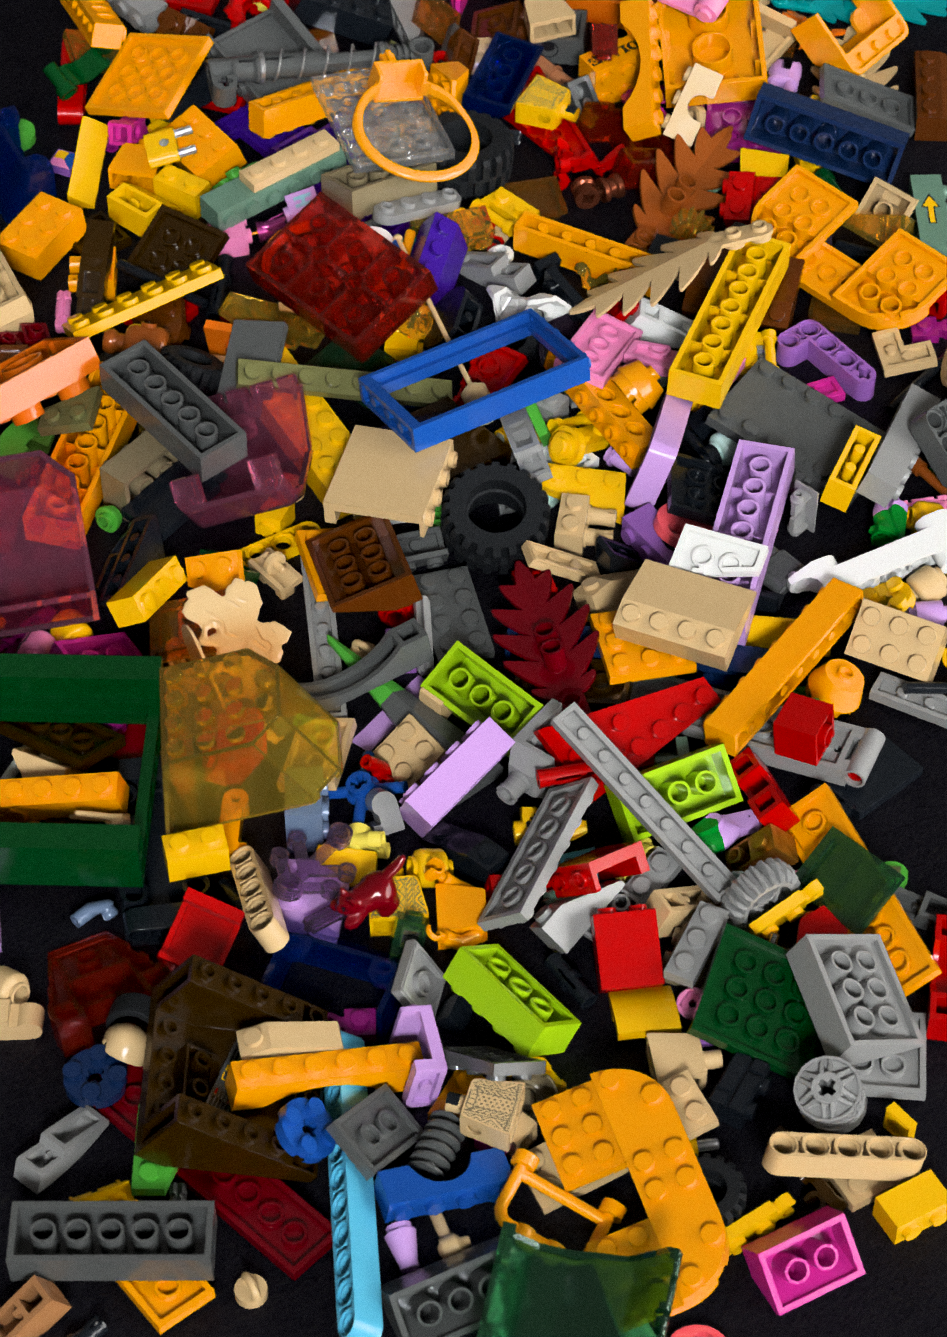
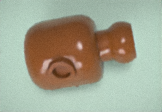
M141 321V324L134 323L129 325L125 333H120L116 329L110 328L104 332L102 350L107 354L122 352L145 339L153 348L161 353L164 346L170 345V333L167 329L157 326V323L151 324L145 323V321Z

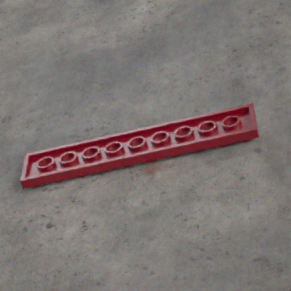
M126 1064L128 1082L125 1094L115 1104L96 1110L135 1143L144 1066L138 1067ZM101 1074L91 1075L88 1081H102ZM178 1168L174 1176L179 1182H184L187 1185V1189L201 1201L214 1200L216 1214L293 1281L297 1280L333 1247L331 1222L280 1179Z

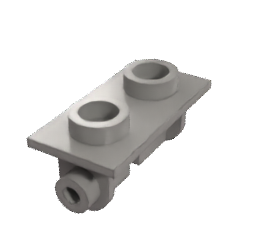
M797 479L795 480L794 492L790 496L791 517L787 524V531L794 537L799 536L806 529L812 533L815 532L819 499L817 491Z

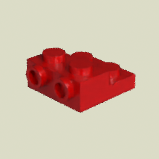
M729 171V177L724 178L722 184V192L726 194V201L721 202L719 208V216L723 218L726 228L730 227L735 221L746 225L751 224V216L756 204L782 177L756 176L755 172Z

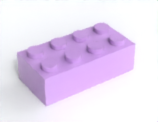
M490 717L483 723L477 720L461 738L463 743L461 744L457 740L440 759L442 764L440 765L436 761L419 780L422 784L419 786L415 782L398 801L402 805L400 807L402 819L421 838L515 744V741Z

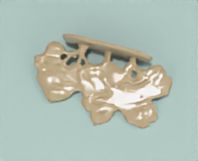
M235 578L227 586L224 596L219 595L206 585L187 591L188 600L184 603L182 613L187 619L197 623L201 627L202 632L200 638L197 639L192 629L184 624L181 626L182 637L216 715L230 712L228 706L234 707L237 710L249 708L243 706L242 701L237 702L238 698H250L254 700L255 706H260L257 698L258 694L282 682L294 683L290 679L271 674V665L281 661L283 655L282 645L288 642L292 631L276 621L262 623L257 620L263 602L258 587L254 582H245L242 579ZM209 629H216V633L208 636ZM201 646L216 648L217 665L210 668ZM223 671L230 673L235 681V689L232 695L223 697L214 675ZM240 687H244V692L237 694V690ZM264 720L265 739L274 744L278 739L282 738L283 734L276 737Z

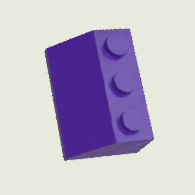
M437 211L421 224L410 255V259L434 307L449 291L454 289L468 250L459 224ZM418 289V290L415 292V293H420V294H422L421 291H420V289Z

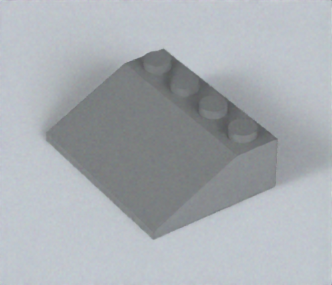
M806 934L786 953L825 1055L840 1057L851 1063V1065H856L917 1049L925 1045L880 934Z

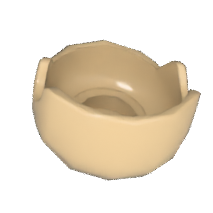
M117 1023L110 1026L102 1041V1044L105 1045L106 1043L105 1052L126 1064L138 1067L144 1066L147 1033L138 1025L132 1023Z

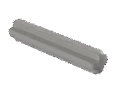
M422 595V600L413 603L414 618L428 634L433 655L430 600L426 595ZM434 655L433 660L417 667V671L421 676L429 675L434 669Z

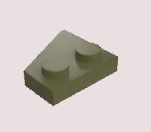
M94 386L73 398L60 401L45 408V413L41 415L37 427L40 436L92 431L103 396L100 386Z

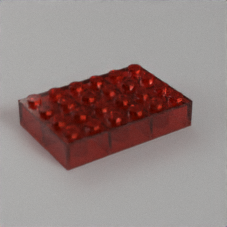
M319 192L245 264L257 285L362 364L438 290L429 269L322 192Z

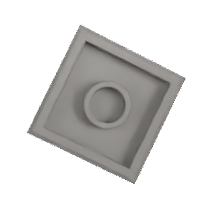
M416 939L407 940L391 993L403 1007L412 1004L431 1005L435 1017L446 980L442 977L444 973Z

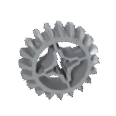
M770 857L764 862L759 860L756 865H750L745 872H740V876L737 879L731 881L732 885L725 889L726 894L721 898L722 904L720 908L730 911L727 921L730 925L747 932L750 923L798 891L801 882L798 880V876L790 864H787L784 860L782 861L779 857L774 859Z

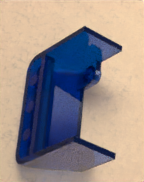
M314 931L289 933L288 943L280 951L273 954L262 977V983L279 990L292 962H302L370 982L375 987L386 990L376 1011L377 1041L384 1042L400 1005V1002L391 993V989L401 957Z

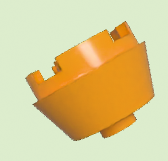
M640 360L618 367V371L614 373L611 380L641 414L648 409L652 410L664 391L658 383V380L661 378L651 365L646 368Z
M832 659L809 674L805 687L806 696L811 695L812 698H818L820 701L833 704L834 718H838L840 714L850 715L861 704L864 677L861 671L851 662L844 659Z

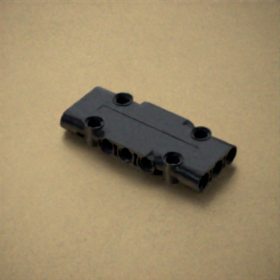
M180 752L160 755L143 887H118L121 898L124 937L126 943L131 946L164 944L188 887L211 897L210 874L169 882L163 855L161 836L205 827L203 808L200 805L195 758L189 753ZM142 757L116 760L108 766V772L119 771L130 787L127 813H130L131 825H134Z

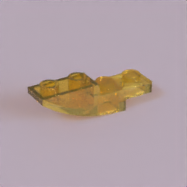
M231 291L218 310L219 315L232 324L234 319L286 322L289 328L285 347L296 351L299 345L316 349L328 332L327 324L324 322L282 312L279 310L277 303Z

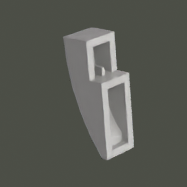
M467 251L460 270L461 275L484 287L489 285L504 286L520 296L536 282L529 263L510 262L506 253Z
M85 1105L86 1108L79 1107L43 1131L40 1135L39 1143L16 1158L13 1177L36 1194L40 1193L64 1174L91 1147L107 1128L109 1120L88 1105Z

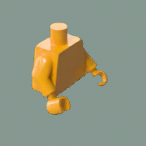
M436 857L430 859L426 863V867L429 869L424 873V877L430 882L438 879V884H435L437 931L434 934L431 930V925L428 924L425 927L427 936L433 941H438V950L452 948L458 951L462 946H474L487 941L488 931L484 932L477 924L486 907V890L464 882L450 872L445 871V864L441 859Z

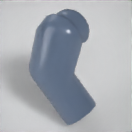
M110 899L91 901L70 915V919L77 928H80L100 913L103 919L108 921L118 914V909L113 905L115 902Z

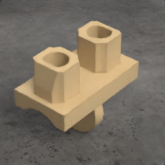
M271 547L267 548L259 557L248 560V567L261 573L259 580L262 583H267L281 600L294 594L295 587L303 582V576L286 562V556L280 551H274Z

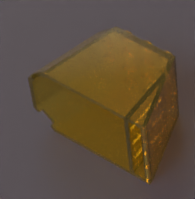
M245 648L159 668L161 765L165 830L167 835L315 804L321 798L319 793L333 778L338 779L343 773L339 722L286 671L271 660Z

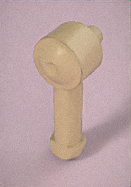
M443 1213L433 1216L429 1215L439 1238L437 1249L443 1259L459 1253L471 1245L469 1236L460 1237L455 1233L451 1234Z

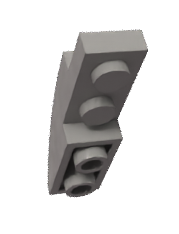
M526 408L501 417L500 421L520 471L522 469L527 470L531 473L530 479L537 478L540 483L553 478Z
M657 846L647 858L650 871L633 875L606 908L616 907V912L628 911V906L645 904L653 890L666 889L682 868L666 850ZM590 926L583 936L592 941Z

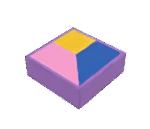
M58 149L47 164L48 171L71 178L75 153Z

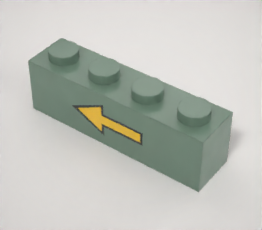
M941 174L910 175L908 194L919 200L911 214L914 237L947 257V202H945L947 200V185L942 184Z

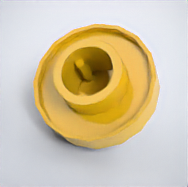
M558 427L552 433L548 444L549 456L552 461L559 465L576 466L582 460L586 449L583 433L576 427Z

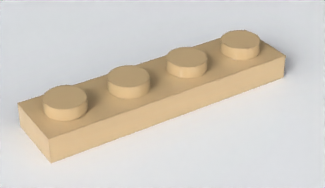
M322 129L240 170L239 179L253 193H256L340 151L339 142L325 129Z

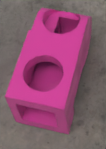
M122 117L119 120H110L108 122L109 145L137 144L143 138V135L148 134L146 118Z

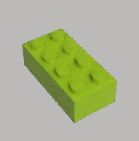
M458 640L420 685L421 688H425L443 701L445 707L468 727H471L477 720L483 723L490 717L511 738L544 707L543 704ZM510 750L506 754L507 757L510 756Z
M724 743L710 744L639 771L685 823L744 801ZM603 785L623 842H635L651 837L652 835L606 785Z
M499 944L460 947L442 976L451 985L452 991L464 997L472 1005V1010L492 1024L493 1030L505 1037L518 1054L536 1057L564 1053L581 1025V1022Z

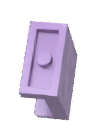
M412 1004L400 1007L389 1040V1044L418 1041L424 1058L413 1061L401 1097L405 1108L433 1106L439 1096L448 1070L431 1005Z

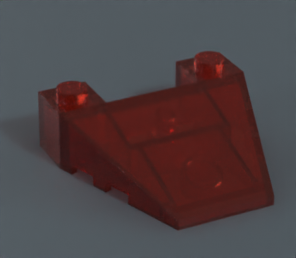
M585 103L577 122V127L585 140L590 143L608 142L613 149L622 143L625 148L620 149L611 174L617 172L621 176L625 189H640V172L643 169L648 173L653 182L657 180L655 152L658 148L662 150L675 169V139L664 135V128H661V135L632 142L623 129V110L615 108V103ZM694 141L692 147L688 146L693 153H694L695 141Z
M108 931L100 932L48 952L49 1005H47V1011L56 1043L64 1056L67 1058L76 1055L95 1045L91 1028L106 1022L110 1008L117 996L129 992L151 996L152 988L171 973L167 965L162 962L154 963L149 959L148 954L143 951L135 952L131 949L129 943Z

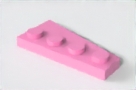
M634 340L624 353L623 363L628 364L640 360L646 368L651 365L658 375L668 378L669 369L678 351L671 350L670 345ZM744 358L731 386L744 369L746 358Z

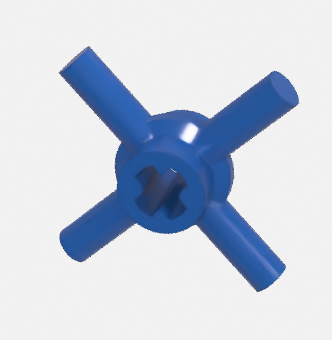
M364 751L362 757L366 754L375 756L371 751ZM361 767L360 771L352 773L347 778L346 786L338 787L337 791H328L329 800L347 798L348 802L354 806L352 823L359 822L364 824L366 810H368L365 805V798L370 790L383 788L392 794L405 793L408 790L407 781L379 783L378 779L372 776L370 771Z

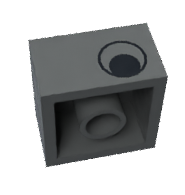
M573 10L576 14L575 35L533 44L534 59L542 55L553 64L579 65V56L584 54L586 49L587 10Z

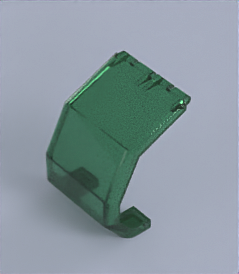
M503 1221L477 1337H666L683 1258L680 1249L666 1247L633 1256L568 1250L532 1240L515 1232L517 1224Z

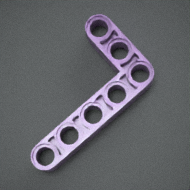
M666 390L646 453L624 503L626 506L635 510L647 503H650L653 507L655 506L678 454L693 404L692 401L667 395Z

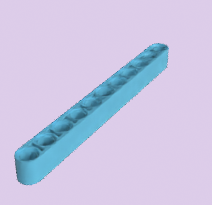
M340 1030L344 1049L365 1047L364 1040L361 1037ZM337 1085L324 1087L325 1110L330 1114L333 1121L368 1096L367 1086ZM336 1144L333 1152L328 1155L337 1330L340 1337H381L383 1313L374 1179L371 1177L367 1181L340 1146Z

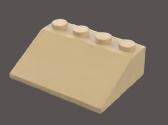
M645 559L624 594L612 625L615 638L727 672L757 592Z

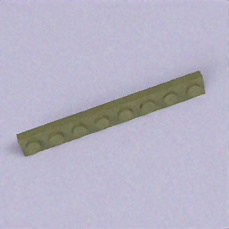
M238 358L236 361V388L361 401L358 378L372 372ZM426 378L389 394L400 405L425 407L446 397L452 399V380Z

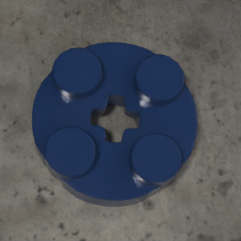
M93 1045L90 1049L83 1050L74 1055L63 1066V1084L66 1095L79 1107L86 1108L85 1105L96 1106V1109H103L118 1102L125 1094L128 1082L126 1063L108 1055L105 1052V1045ZM93 1074H101L102 1081L100 1082L96 1080L89 1082L88 1080Z

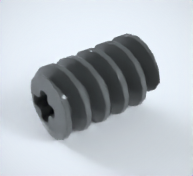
M445 1110L433 1111L424 1127V1131L419 1137V1141L414 1147V1152L409 1157V1162L405 1166L409 1165L416 1173L429 1180L445 1181L444 1173L449 1172V1163H452L456 1158L454 1152L460 1150V1142L466 1138L460 1132V1119L454 1113Z

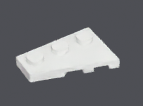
M685 523L668 566L705 577H759L769 549L766 545Z

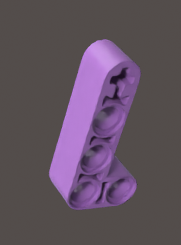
M811 319L804 320L778 335L776 362L779 365L793 367L807 359L827 377L834 376L842 389L853 399L862 402L873 398L877 375L874 368L819 322Z

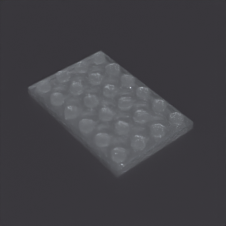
M372 68L311 76V86L354 174L384 170L363 153L355 140L352 130L354 110L360 97L368 89L367 82ZM423 96V100L374 103V100H372L365 108L363 129L366 137L380 154L401 166H417L424 163L455 159V149L427 96Z

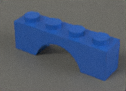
M492 1148L472 1152L466 1171L459 1177L449 1181L429 1180L420 1176L409 1165L377 1171L374 1194L385 1223L410 1220L412 1217L427 1214L432 1216L438 1215L443 1211L456 1208L468 1209L476 1204L490 1201L496 1203L512 1170L504 1151Z

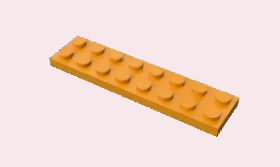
M825 782L793 804L792 808L799 817L800 822L786 832L795 838L798 856L813 880L818 879L824 887V894L822 896L833 915L847 928V934H880L906 997L943 973L829 785Z

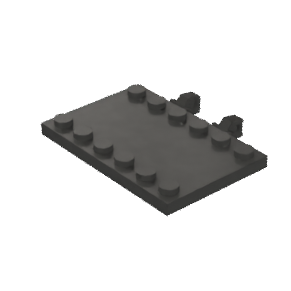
M762 357L726 395L720 409L714 408L705 424L736 443L741 439L795 448V468L789 488V493L791 494L794 492L796 479L812 487L821 495L823 494L826 484L856 425L882 436L880 442L885 434L883 430ZM855 492L849 507L860 495L859 493Z

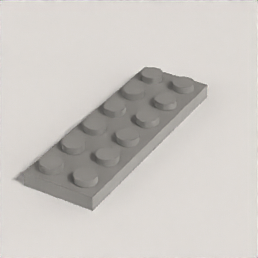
M593 777L548 789L477 922L484 932L497 928L501 929L517 923H525L533 916L537 902L546 892L547 883L552 874L558 869V862L564 851L570 846V840L575 830L581 825L582 817L587 807L594 800L593 796L599 784Z

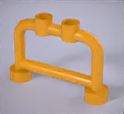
M517 1148L510 1160L514 1168L494 1206L495 1218L499 1226L512 1234L509 1242L514 1247L526 1251L529 1245L540 1250L539 1260L550 1267H556L558 1262L570 1267H583L591 1263L592 1257L587 1245L581 1253L573 1254L565 1250L561 1243L552 1239H546L537 1234L531 1226L522 1222L518 1223L509 1217L507 1209L520 1183L524 1182L596 1223L597 1226L588 1243L606 1236L613 1223H621L627 1212L626 1207L608 1197L603 1198L598 1209L535 1174L534 1171L540 1162L539 1158L526 1149Z

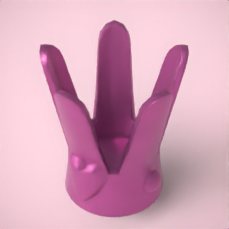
M284 212L267 221L255 222L257 231L252 232V235L258 234L260 242L270 239L276 232L287 226L285 223L286 218L284 216L281 217Z

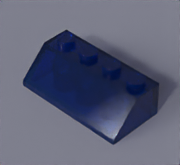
M496 32L463 93L461 104L467 112L475 110L480 114H483V112L490 114L493 119L495 117L499 119L511 114L544 47Z

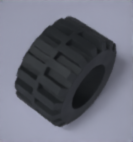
M184 345L164 346L160 354L213 403H216L219 397L217 392L224 363L215 356L194 347Z
M703 1153V1157H697V1160L712 1195L720 1200L717 1203V1207L726 1228L745 1215L747 1186L743 1182L744 1176L741 1171L735 1172L736 1165L731 1161L727 1164L724 1163V1157L717 1155L715 1159L710 1158V1153Z

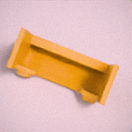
M852 0L857 9L851 13L850 22L857 34L842 46L839 45L818 13L790 30L815 66L821 68L826 63L858 76L904 40L909 31L907 23L891 0Z

